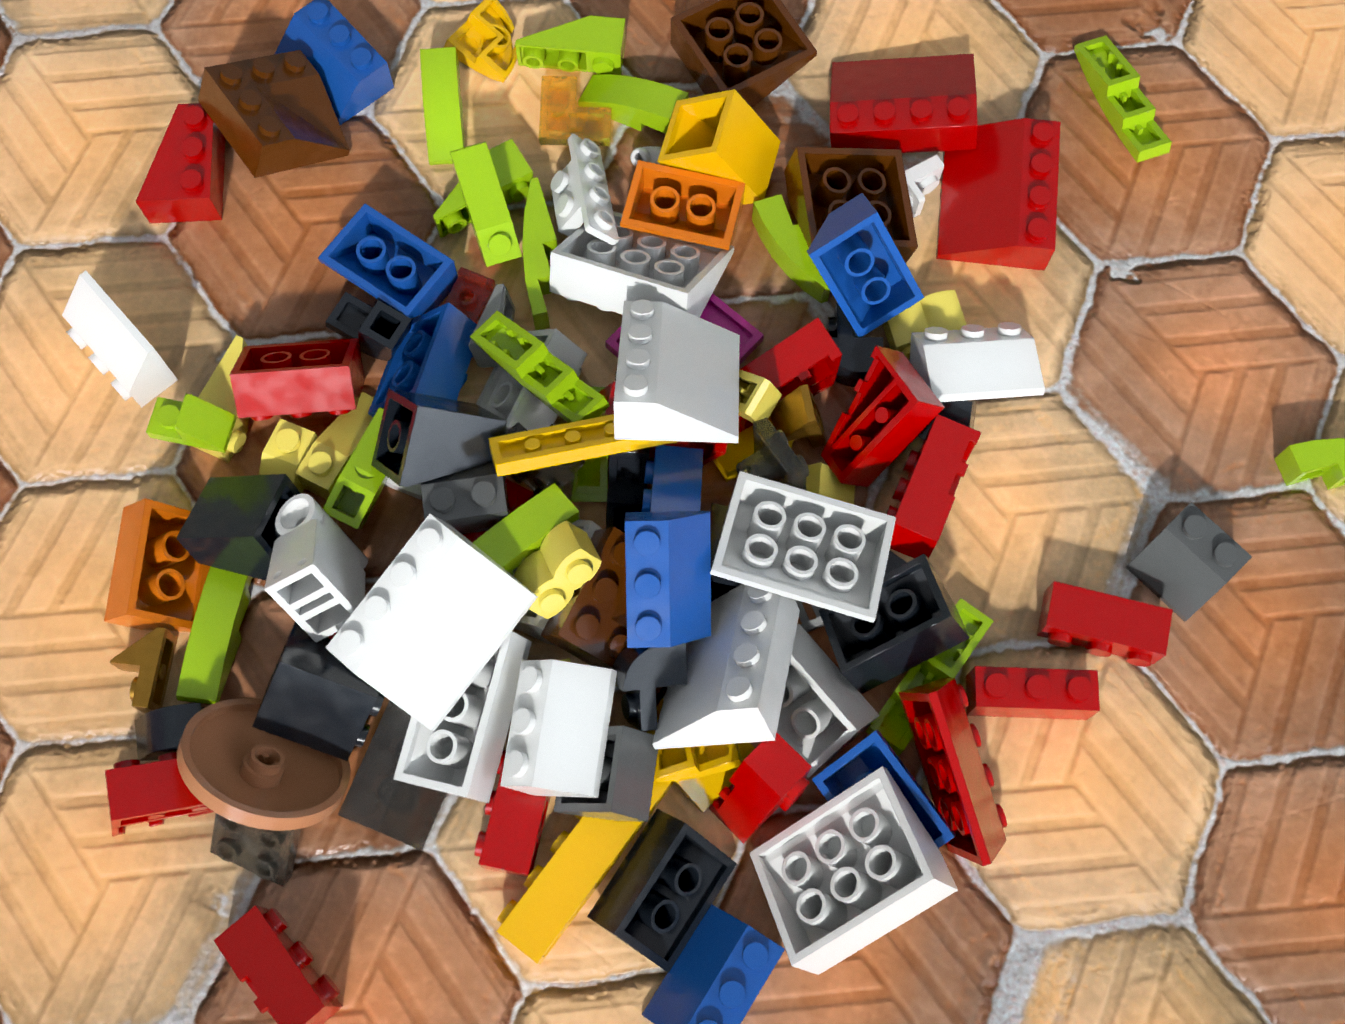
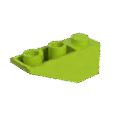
M590 15L516 39L515 47L518 65L527 66L532 69L551 68L561 69L565 72L582 71L621 75L626 45L625 18Z
M510 139L489 149L506 204L525 199L528 195L530 180L534 178L532 169L514 141ZM459 182L433 215L440 238L448 234L458 233L471 223Z
M381 407L378 408L343 468L323 507L329 516L356 529H362L388 479L387 476L371 465L384 411Z

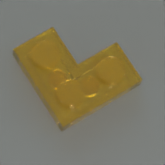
M542 76L539 121L540 145L569 146L568 138L573 133L580 139L588 138L598 146H611V108L577 107V77Z

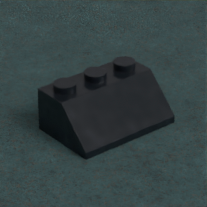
M925 554L884 575L874 623L825 608L819 610L841 674L861 694L970 638L954 602Z
M657 809L587 917L669 973L737 863L688 824Z

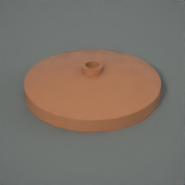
M238 698L220 701L203 708L189 720L177 749L178 769L191 793L215 813L248 827L286 831L301 829L319 823L329 817L340 805L350 781L349 760L345 761L252 727L262 699Z

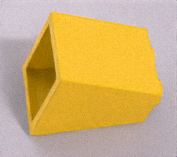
M735 89L677 100L657 162L664 166L744 182L743 205L753 204L755 201L765 198L781 141Z

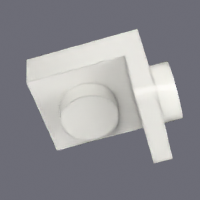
M938 155L905 170L913 218L921 213L925 202L924 195L932 192L939 185V179L945 165Z

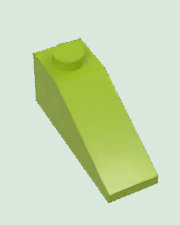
M486 141L450 151L481 257L486 267L522 257L514 226Z

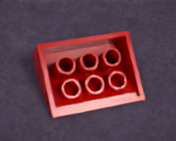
M974 53L832 62L830 92L831 148L899 149L901 153L976 149L978 120Z
M1020 118L978 125L976 149L943 152V164L945 166L942 171L936 259L1045 271L1056 245L1061 122Z
M942 678L898 692L934 806L956 834L953 839L946 843L948 851L981 866L992 864L1007 841L1003 828L1007 827V820L1000 804H995L990 788L994 787V779L986 763L982 764L977 749L981 747V739L976 726L973 723L969 724L965 708L968 707V698L963 686L960 683L957 684L955 678Z

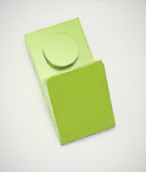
M186 393L183 402L158 397L146 433L153 439L226 453L237 417L192 394Z

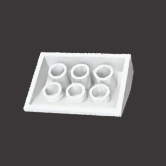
M613 211L619 241L614 246L587 233L583 224L551 251L549 292L564 296V298L570 301H581L596 306L602 311H613L619 314H623L624 300L636 301L645 299L665 302L700 318L734 253V246L731 245L729 250L623 228L620 227L622 214Z
M645 299L636 301L624 300L614 392V438L617 440L738 443L740 335L665 302Z
M739 471L710 574L874 623L896 517Z
M429 514L329 642L326 649L355 675L428 729L435 731L538 596L454 527Z
M741 584L711 602V636L686 643L687 684L667 686L652 742L655 749L775 741L800 613L795 599Z
M883 766L750 852L791 966L817 975L958 891L940 850L887 768Z

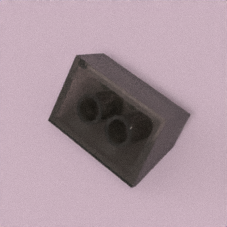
M389 701L338 816L348 822L423 852L448 793L393 779L411 715L392 701Z

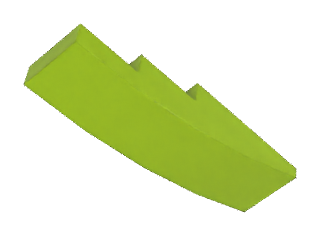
M1107 35L1076 44L1074 52L1086 80L1103 113L1134 160L1138 163L1169 153L1172 141L1154 121L1156 108L1138 88L1141 76Z
M538 177L530 180L524 210L522 249L525 283L535 330H544L550 328L548 312L543 295L552 293L549 292L550 266L548 260H550L551 251L558 244Z
M496 311L470 335L472 341L499 366L568 423L599 417L610 406L603 395L579 379L574 369L552 355L542 341L499 311Z
M554 483L486 531L473 544L513 576V570L525 558L540 550L544 538L555 526L566 520L570 523L579 520V510Z
M210 566L184 655L176 692L177 700L210 705L219 702L242 640L239 629L251 599L248 588L253 577Z
M962 598L959 599L955 606L970 638L911 668L878 713L880 716L866 730V733L870 735L878 729L898 756L912 739L910 727L898 692L942 678H955L994 622Z

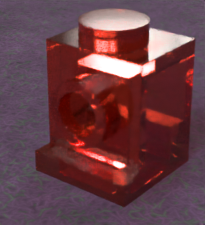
M460 267L458 278L444 304L451 303L478 324L496 286L495 280Z

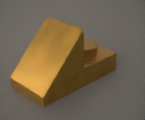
M808 384L799 386L777 403L770 416L778 443L807 436L813 448L827 444L820 410Z
M157 627L110 660L112 665L122 671L139 673L138 677H135L131 683L130 699L132 701L131 706L144 714L163 706L178 639L166 628Z

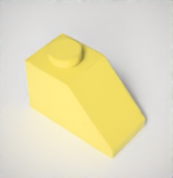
M280 418L262 452L258 475L286 474L299 492L302 493L305 488L295 475V471L314 441L318 438L317 434Z

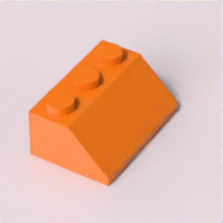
M638 160L620 221V227L729 250L736 236L743 208L745 183Z
M147 498L123 507L104 622L140 630H154L157 627H161L169 631L191 632L197 606L210 566L199 564L176 539L191 511Z

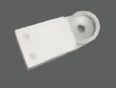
M301 493L287 500L276 516L275 527L280 537L274 541L264 590L315 642H318L338 632L364 599L365 571L363 569L368 564V558L309 494Z

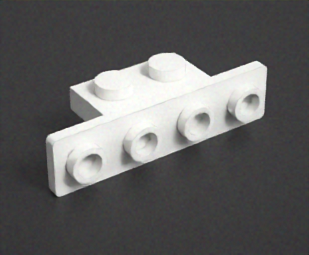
M572 133L568 138L571 161L562 171L560 170L554 175L550 184L558 232L569 237L584 223L587 233L614 246L619 241L601 150L592 140L588 138L582 139Z

